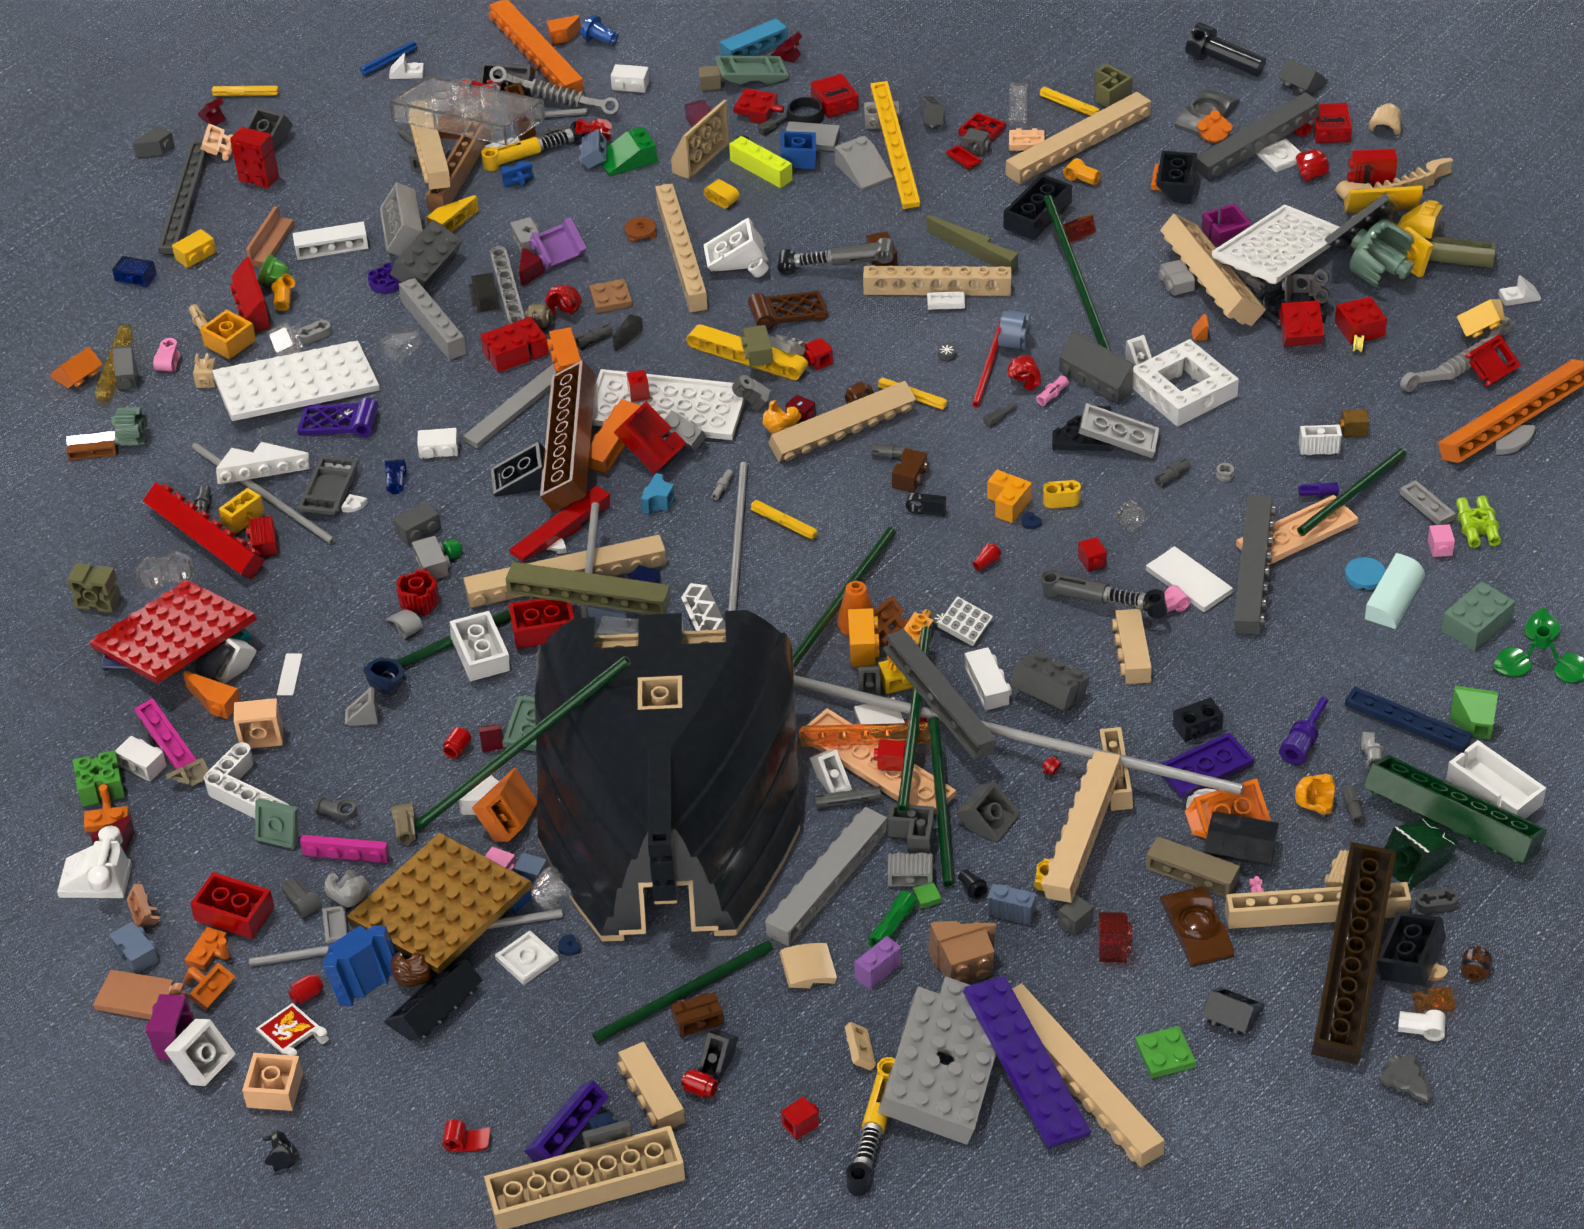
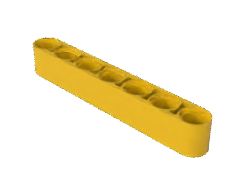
M698 324L686 337L687 344L694 349L750 366L749 359H745V347H742L739 336ZM772 347L773 363L751 366L791 380H798L807 369L808 362L800 355L789 354Z

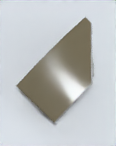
M203 757L184 767L168 773L166 776L169 779L195 786L204 781V776L209 771V768Z

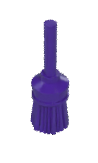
M1326 697L1320 698L1308 720H1300L1294 723L1289 736L1281 744L1279 754L1287 763L1296 766L1306 761L1309 750L1319 735L1315 723L1328 703Z

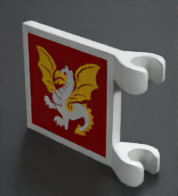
M293 1003L256 1028V1031L282 1055L297 1056L298 1054L294 1047L312 1034L320 1044H325L329 1041V1037L326 1036V1029L317 1025Z

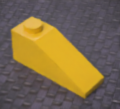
M473 195L438 207L427 216V224L429 225L434 220L453 232L479 211L477 196Z

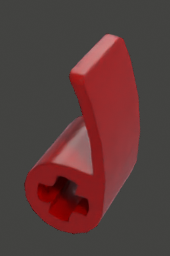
M456 1119L449 1120L445 1123L442 1146L444 1149L453 1152L485 1150L489 1144L490 1127L466 1130L464 1122Z

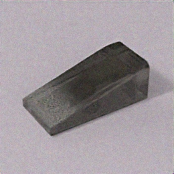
M630 314L613 335L614 351H618L643 332L641 317Z

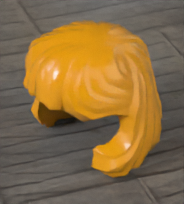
M773 400L769 403V409L763 414L762 423L770 433L774 434L796 425L801 419V414L796 407H788L786 414L778 406L776 400Z
M1321 774L1303 777L1295 789L1296 803L1300 807L1316 811L1322 815L1332 813L1335 799V780L1333 776Z

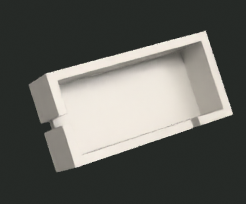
M1478 740L1465 749L1464 753L1461 752L1452 759L1448 765L1447 781L1517 816L1526 819L1543 806L1546 787Z

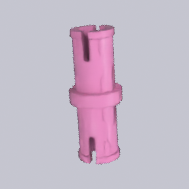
M1061 375L1056 381L1048 384L1045 390L1036 397L1038 404L1045 406L1052 398L1059 396L1060 391L1069 384L1068 379Z

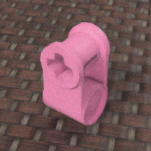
M166 338L161 341L157 354L154 356L153 366L155 371L174 372L176 370L181 355L176 348L177 341L174 338Z

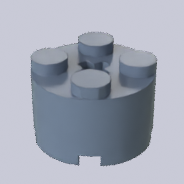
M1005 309L999 326L1001 330L1000 334H998V346L1026 350L1027 339L1025 338L1031 331V324H1029L1031 313Z

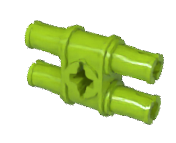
M1479 496L1476 499L1478 508L1470 509L1467 498L1457 499L1456 505L1459 511L1457 518L1461 523L1463 535L1467 537L1469 547H1479L1481 544L1479 535L1485 534L1491 546L1499 545L1501 543V537L1498 532L1500 525L1496 520L1495 510L1490 507L1488 497Z

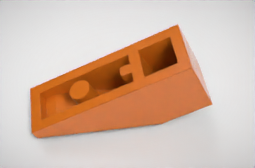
M184 671L183 676L187 689L207 711L216 717L228 719L234 712V702H241L238 688Z

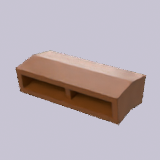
M115 431L67 436L66 452L68 460L116 456Z

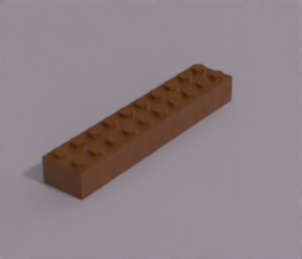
M583 360L553 375L551 378L540 497L553 512L583 499L587 491L596 375Z

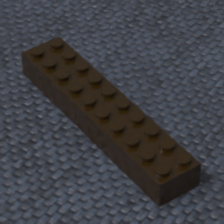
M1355 842L1350 843L1311 1055L1358 1065L1396 851Z

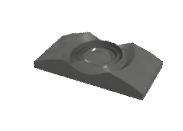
M1206 89L1199 93L1191 106H1186L1183 109L1174 127L1201 136L1197 129L1199 121L1213 110L1219 111L1220 115L1225 118L1240 103V99L1212 89Z
M321 455L299 502L298 511L328 515L338 514L345 502L348 489L354 483L359 464L358 459Z

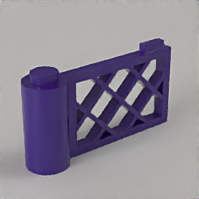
M364 398L360 403L320 405L318 403L304 406L297 430L298 435L355 433L360 437H368L372 433L378 411V403L372 398ZM347 409H354V411L348 415L343 413ZM330 411H335V413L331 414L330 416L327 415V413H329ZM309 412H317L311 417L308 416ZM338 414H341L343 418L335 422L334 419L337 418ZM320 417L325 418V419H323L322 421H320V422H318V423L316 422V420L319 419ZM329 422L332 424V425H330L329 427H323L324 425L328 424ZM346 422L350 423V426H341ZM309 424H313L312 427H310V428H305V427L308 426Z

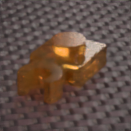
M1451 987L1430 988L1427 990V994L1422 992L1412 994V1001L1421 1002L1415 1003L1414 1009L1417 1012L1424 1011L1426 1008L1441 1012L1455 1011L1456 1003Z

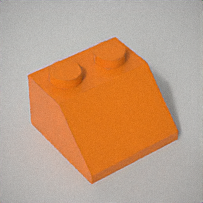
M89 346L60 365L49 376L67 388L73 385L78 387L85 382L83 378L88 375L91 378L100 372L98 368L103 364Z

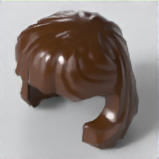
M398 952L391 958V972L394 979L400 985L415 987L431 980L432 971L423 954L413 953L408 959L407 956Z

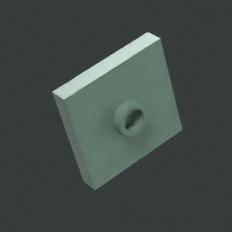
M260 798L256 800L255 840L295 849L298 846V807Z

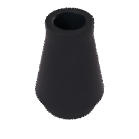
M967 869L959 873L958 879L962 882L970 898L981 899L986 895L988 887L985 880Z

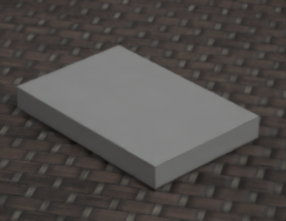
M789 121L786 131L816 132V150L834 151L840 132V125Z

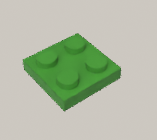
M1179 1026L1135 1037L1136 1047L1151 1079L1196 1067V1061Z

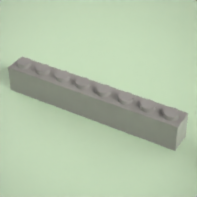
M867 807L860 814L857 813L853 822L842 830L840 837L830 844L827 852L817 859L816 864L805 873L800 883L794 885L787 898L781 900L774 913L768 915L765 921L767 936L790 947L888 832L887 817Z

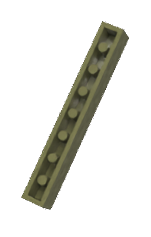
M513 562L505 578L507 593L649 615L666 614L671 602L670 585Z

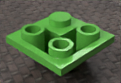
M1455 686L1450 719L1462 730L1472 733V737L1491 740L1498 692Z

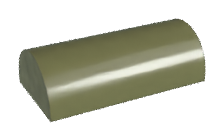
M1432 236L1431 239L1425 238L1434 245L1429 261L1493 268L1496 243Z

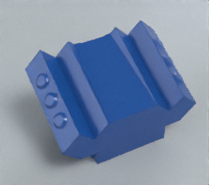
M360 925L328 946L323 968L340 1006H353L354 998H366V994L383 983L388 984L389 976L392 975L391 958L397 951L386 926H372L365 930Z

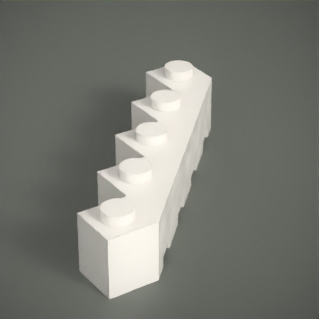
M690 583L681 598L696 631L725 629V622L708 586Z

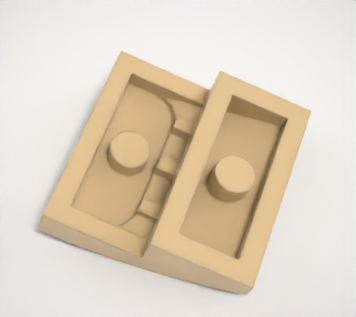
M827 943L795 945L781 949L779 952L789 988L810 989L813 983H835L837 976Z

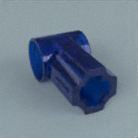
M405 459L385 460L386 490L392 495L403 491L404 477H406Z

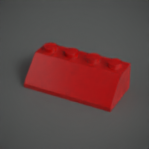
M246 257L231 275L232 283L229 285L239 316L253 323L254 332L269 329L270 325L265 300L250 257Z

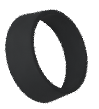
M799 97L788 104V122L820 124L824 119L822 104L815 98ZM799 107H813L819 110L817 113L809 116H799L791 112Z

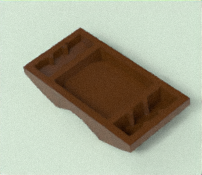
M1203 886L1160 896V902L1191 967L1234 957V950L1226 927L1220 921L1213 900Z

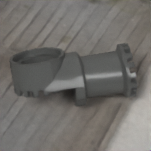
M321 796L316 800V803H318L315 804L317 806L315 807L316 815L325 814L333 819L350 821V819L353 820L358 814L357 807L351 799L332 801ZM345 806L353 807L351 812L347 814L342 813V809Z

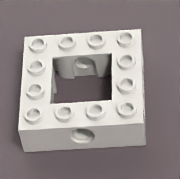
M1191 339L1133 368V390L1177 427L1238 395L1239 379ZM1183 370L1191 375L1193 380L1195 379L1199 383L1180 391L1169 380L1182 376Z

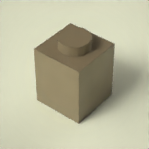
M718 65L698 67L701 91L721 89L720 82H724L721 72H719Z

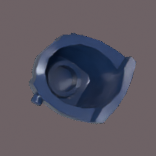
M377 658L363 668L369 685L384 695L389 696L394 693L403 680L407 679V676L404 675V668L394 659Z

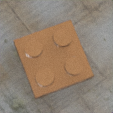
M625 279L589 285L596 313L633 307Z

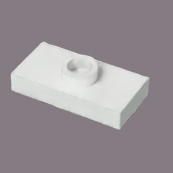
M964 292L927 293L928 310L965 308Z

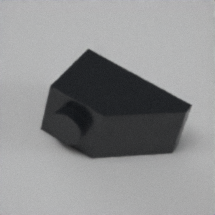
M721 1030L708 1032L697 1071L712 1075L714 1079L718 1080L719 1084L733 1059L739 1037Z

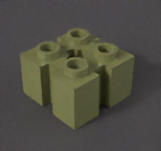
M76 563L67 581L70 591H74L72 599L75 608L91 610L92 607H97V610L101 612H114L121 598L119 585L115 583L117 578L113 567L98 566L97 569H94L90 564Z

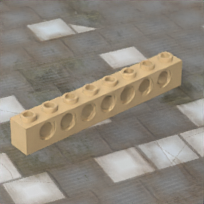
M864 266V295H927V293L964 292V296H1011V267Z

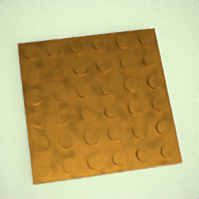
M439 832L346 917L349 923L356 927L361 925L365 930L372 926H386L395 949L409 957L413 953L423 954L429 968L440 974L532 888L530 880Z

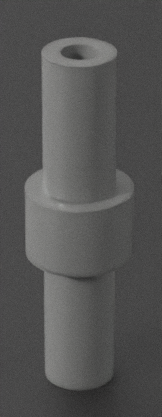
M727 469L723 477L717 481L716 488L711 495L713 500H718L721 493L726 491L729 486V481L734 474L731 469Z

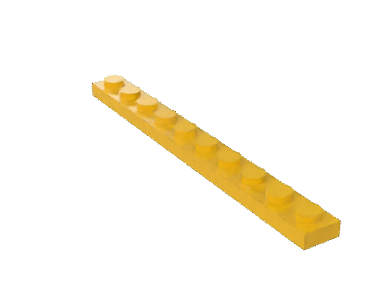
M888 81L870 83L902 209L920 207V199Z

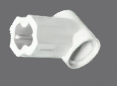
M1429 1010L1425 1014L1400 1011L1398 1032L1422 1034L1430 1041H1440L1445 1037L1446 1016L1439 1010Z

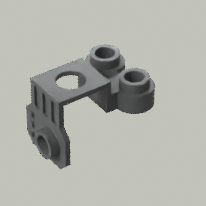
M1319 269L1315 272L1314 276L1313 274L1287 275L1285 280L1282 281V291H1285L1286 303H1289L1293 293H1309V296H1314L1316 301L1319 300L1320 303H1325L1330 297V291L1326 287H1322V285L1326 284L1329 280L1328 271ZM1323 273L1325 278H1320L1319 274ZM1298 279H1305L1307 287L1304 289L1297 286ZM1320 292H1325L1326 296H1321Z

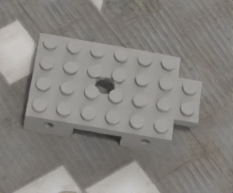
M945 976L940 993L917 987L877 1113L967 1145L975 1130L996 1052L963 993L964 988L969 986V984ZM941 1052L952 1056L954 1062H951L949 1065L940 1063L937 1053Z

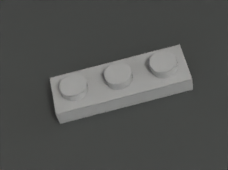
M1416 480L1400 488V494L1436 525H1445L1455 520L1456 513Z

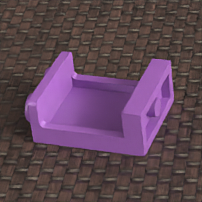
M571 217L565 219L563 224L538 234L536 232L532 233L529 239L531 248L542 259L545 270L583 256L587 249Z

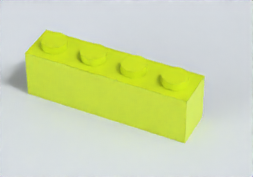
M743 136L729 143L730 161L779 188L784 187L793 180L792 163Z

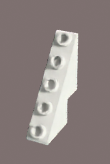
M261 442L254 452L231 448L216 468L217 484L310 469L309 453Z

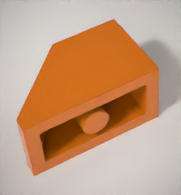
M579 15L546 21L548 36L552 46L568 43L581 30Z

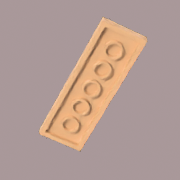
M1332 495L1276 521L1275 530L1270 534L1273 535V547H1269V550L1272 551L1271 563H1267V566L1358 524V517L1343 505L1306 535H1299L1297 528L1337 498L1335 495ZM1243 537L1236 540V546L1241 551Z

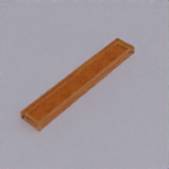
M929 722L919 723L917 744L929 743ZM909 723L801 726V747L879 745V739L905 741L906 744Z

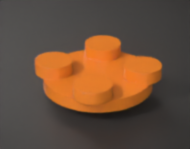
M1217 110L1211 111L1209 115L1205 116L1197 124L1201 137L1211 143H1219L1225 140L1233 128L1232 124L1221 116Z

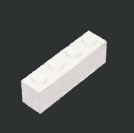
M364 221L293 233L297 260L369 249Z

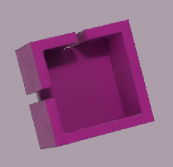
M1235 203L1220 207L1219 225L1218 209L1202 213L1201 230L1208 239H1211L1212 244L1216 248L1252 226L1250 220Z
M159 994L157 1002L152 1007V1016L146 1024L145 1033L150 1039L151 1047L155 1051L157 1059L171 1060L164 1050L195 1020L192 1011H190L191 1008L186 995Z

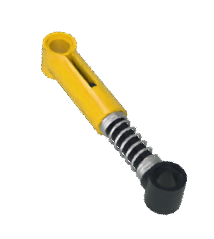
M574 121L569 129L562 132L559 131L558 134L554 133L552 136L546 135L545 138L532 137L499 148L486 147L481 152L483 168L487 171H495L500 168V165L540 154L541 151H544V148L548 149L550 146L553 148V145L557 147V144L562 145L563 142L565 144L566 142H573L574 144L581 145L582 136L584 137L588 134L576 133L577 121Z
M892 1057L882 1058L877 1064V1075L862 1123L863 1133L858 1145L859 1148L857 1149L854 1162L846 1170L847 1189L855 1196L865 1195L871 1187L870 1176L872 1160L875 1158V1149H877L876 1144L879 1143L878 1139L884 1133L888 1121V1116L877 1113L888 1075L895 1060Z

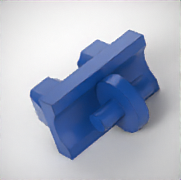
M522 160L517 162L514 167H501L503 186L508 187L517 183L520 186H524L526 180L533 179L532 163L530 161L525 163Z

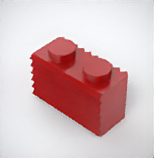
M269 515V517L262 516L257 519L250 518L249 527H246L247 538H251V540H247L248 548L252 546L260 551V557L278 554L273 517Z

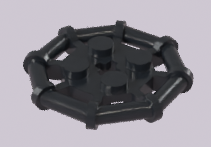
M1282 284L1270 292H1265L1261 297L1262 305L1266 309L1261 316L1275 324L1277 329H1281L1280 319L1278 318L1281 304L1286 303ZM1306 285L1305 287H1304V286H1298V287L1301 288V289H1304V288L1307 287V285ZM1298 293L1291 295L1289 303L1311 301L1310 298L1314 301L1316 300L1314 296H1309V293ZM1328 300L1325 303H1320L1322 322L1327 318L1326 305ZM1269 305H1273L1275 308L1270 309Z

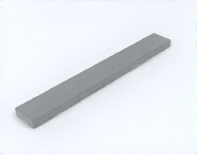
M554 363L463 435V441L478 449L545 395L551 388L552 376L556 374Z

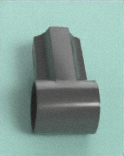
M291 877L287 879L281 887L282 892L292 902L296 913L301 919L322 908L314 891L309 892L298 878Z

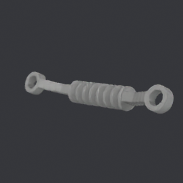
M495 66L490 71V78L494 83L502 84L507 81L516 84L520 82L523 88L530 90V95H535L537 91L538 97H541L544 93V99H547L550 95L551 101L556 97V101L559 103L563 98V104H567L569 100V105L573 106L574 102H576V108H580L581 105L602 108L607 115L611 116L616 115L620 110L619 102L612 97L605 100L588 98L584 96L582 91L577 95L575 89L570 94V88H567L564 92V87L560 86L559 90H557V84H554L551 88V83L548 82L545 86L543 80L538 85V79L534 78L531 82L508 74L501 66ZM497 71L503 72V76L500 79H495L494 77ZM610 102L615 103V108L612 111L606 108Z
M1505 316V320L1500 322L1501 326L1492 329L1488 338L1482 339L1479 343H1475L1473 346L1460 352L1457 356L1442 363L1435 370L1419 373L1408 372L1401 380V388L1411 392L1417 387L1418 383L1446 379L1453 380L1471 368L1469 361L1472 358L1466 359L1465 355L1499 334L1501 336L1506 335L1512 328V319Z

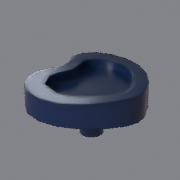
M1026 512L1022 515L1021 524L1023 528L1034 529L1041 526L1042 519L1035 516L1033 512Z
M568 934L560 939L558 950L563 955H575L581 951V946L576 942L574 935Z

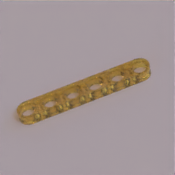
M120 324L96 387L95 393L98 402L109 401L116 382L113 347L129 346L132 338L131 325Z

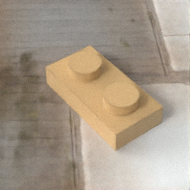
M850 1022L845 1026L853 1064L870 1071L876 1066L868 1029Z

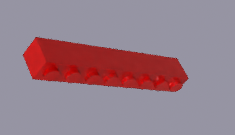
M157 482L153 484L143 499L145 504L238 573L251 580L254 578L265 561L259 556L260 551L252 546L248 548V543L240 537L234 538L235 533L227 528L223 530L221 528L223 524L215 519L211 521L208 513L203 510L198 511V506L191 501L185 502L186 497L178 492L174 494V488L164 483L161 485Z

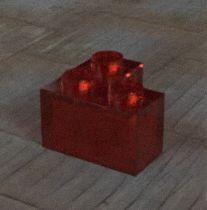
M1099 912V962H1126L1127 953H1131V940L1128 939H1132L1131 922H1128V916H1126V913Z

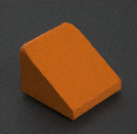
M1203 314L1192 327L1193 341H1207L1209 325L1206 314Z

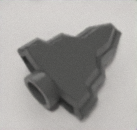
M1410 1053L1402 1058L1394 1055L1387 1060L1384 1065L1385 1071L1378 1078L1380 1082L1387 1087H1394L1399 1092H1408L1414 1098L1426 1103L1434 1098L1431 1086L1424 1080L1425 1072L1421 1069V1062L1414 1054Z

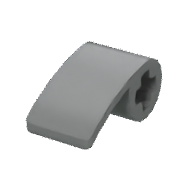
M403 609L386 619V622L391 621L395 623L397 631L404 639L423 629L422 621L418 615L409 610Z

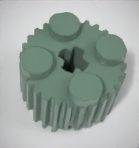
M119 407L116 410V415H112L111 423L113 427H116L114 435L116 445L146 444L147 436L144 437L145 427H148V418L146 413L143 414L142 407Z

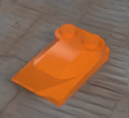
M1257 778L1240 783L1244 784L1242 795L1217 790L1194 797L1190 806L1185 810L1192 835L1207 838L1213 812L1270 821L1271 819Z

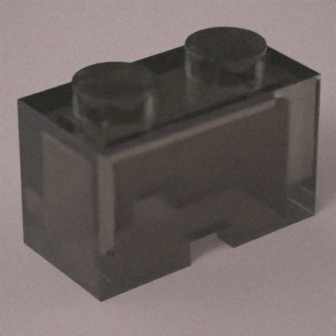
M493 273L471 276L472 283L469 284L472 306H476L477 313L498 310L499 305Z

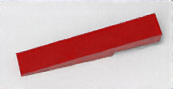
M596 485L586 493L583 499L570 504L510 548L509 553L524 562L549 548L560 538L565 539L579 531L581 523L590 518L592 503H599V512L610 507V494Z

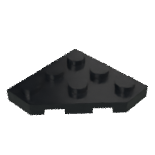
M1097 406L1099 408L1111 411V406ZM1077 415L1067 421V425L1061 429L1058 427L1053 430L1052 450L1111 451V444L1079 433L1082 415Z

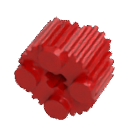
M419 568L415 570V573L411 572L407 576L405 574L400 575V578L397 579L396 588L400 608L415 612V614L419 613L422 616L430 614L431 609L438 604L439 592L437 581L432 574L430 575L429 570L425 571V569L421 570Z

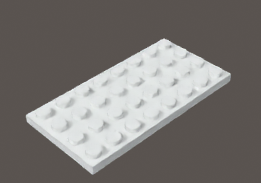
M1284 204L1213 250L1211 257L1220 263L1231 265L1237 270L1248 272L1251 276L1260 277L1268 283L1277 284L1286 278L1287 275H1290L1330 248L1331 245H1328L1325 238L1337 230L1339 226Z
M358 341L212 370L213 378L231 421L379 391V384Z
M600 370L594 391L593 426H603L604 421L612 413L613 407L621 399L631 402L627 387L626 373L628 372ZM646 374L650 399L632 403L642 405L647 401L663 419L673 410L702 429L706 438L733 440L745 402L743 397L736 396L732 391L734 383Z

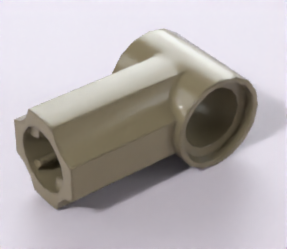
M413 803L391 806L397 842L403 843V845L411 844L416 839L414 821L416 820Z

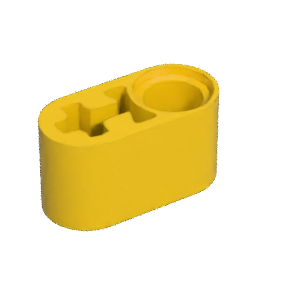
M720 179L704 188L705 197L724 209H727L740 199L738 190Z
M1078 481L1048 482L1043 486V504L1047 508L1074 507L1080 503L1081 485Z

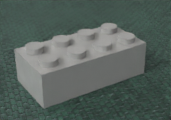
M398 182L395 183L381 205L380 214L386 250L400 256L423 229L415 189Z

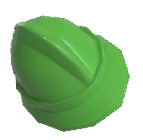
M269 254L258 276L259 286L273 284L283 274L291 275L287 265L278 260L277 257Z

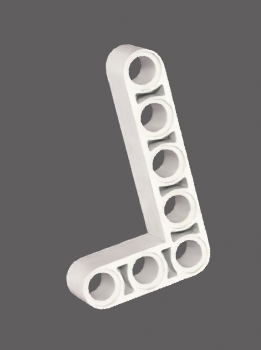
M241 742L235 744L205 774L204 781L208 795L254 819L255 801L259 798L289 805L240 781L254 764L249 744Z

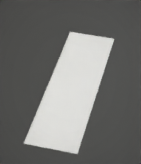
M286 654L277 695L294 694L302 654Z

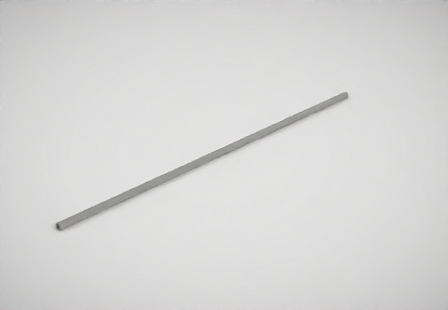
M794 675V686L910 714L911 703ZM921 707L920 717L928 719L937 717L942 722L932 708ZM982 721L993 735L1091 759L1095 751L1116 754ZM1117 754L1121 756V765L1124 767L1242 795L1244 790V784Z

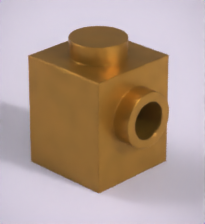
M1366 409L1342 410V418H1339L1338 425H1340L1344 437L1368 435L1369 419Z

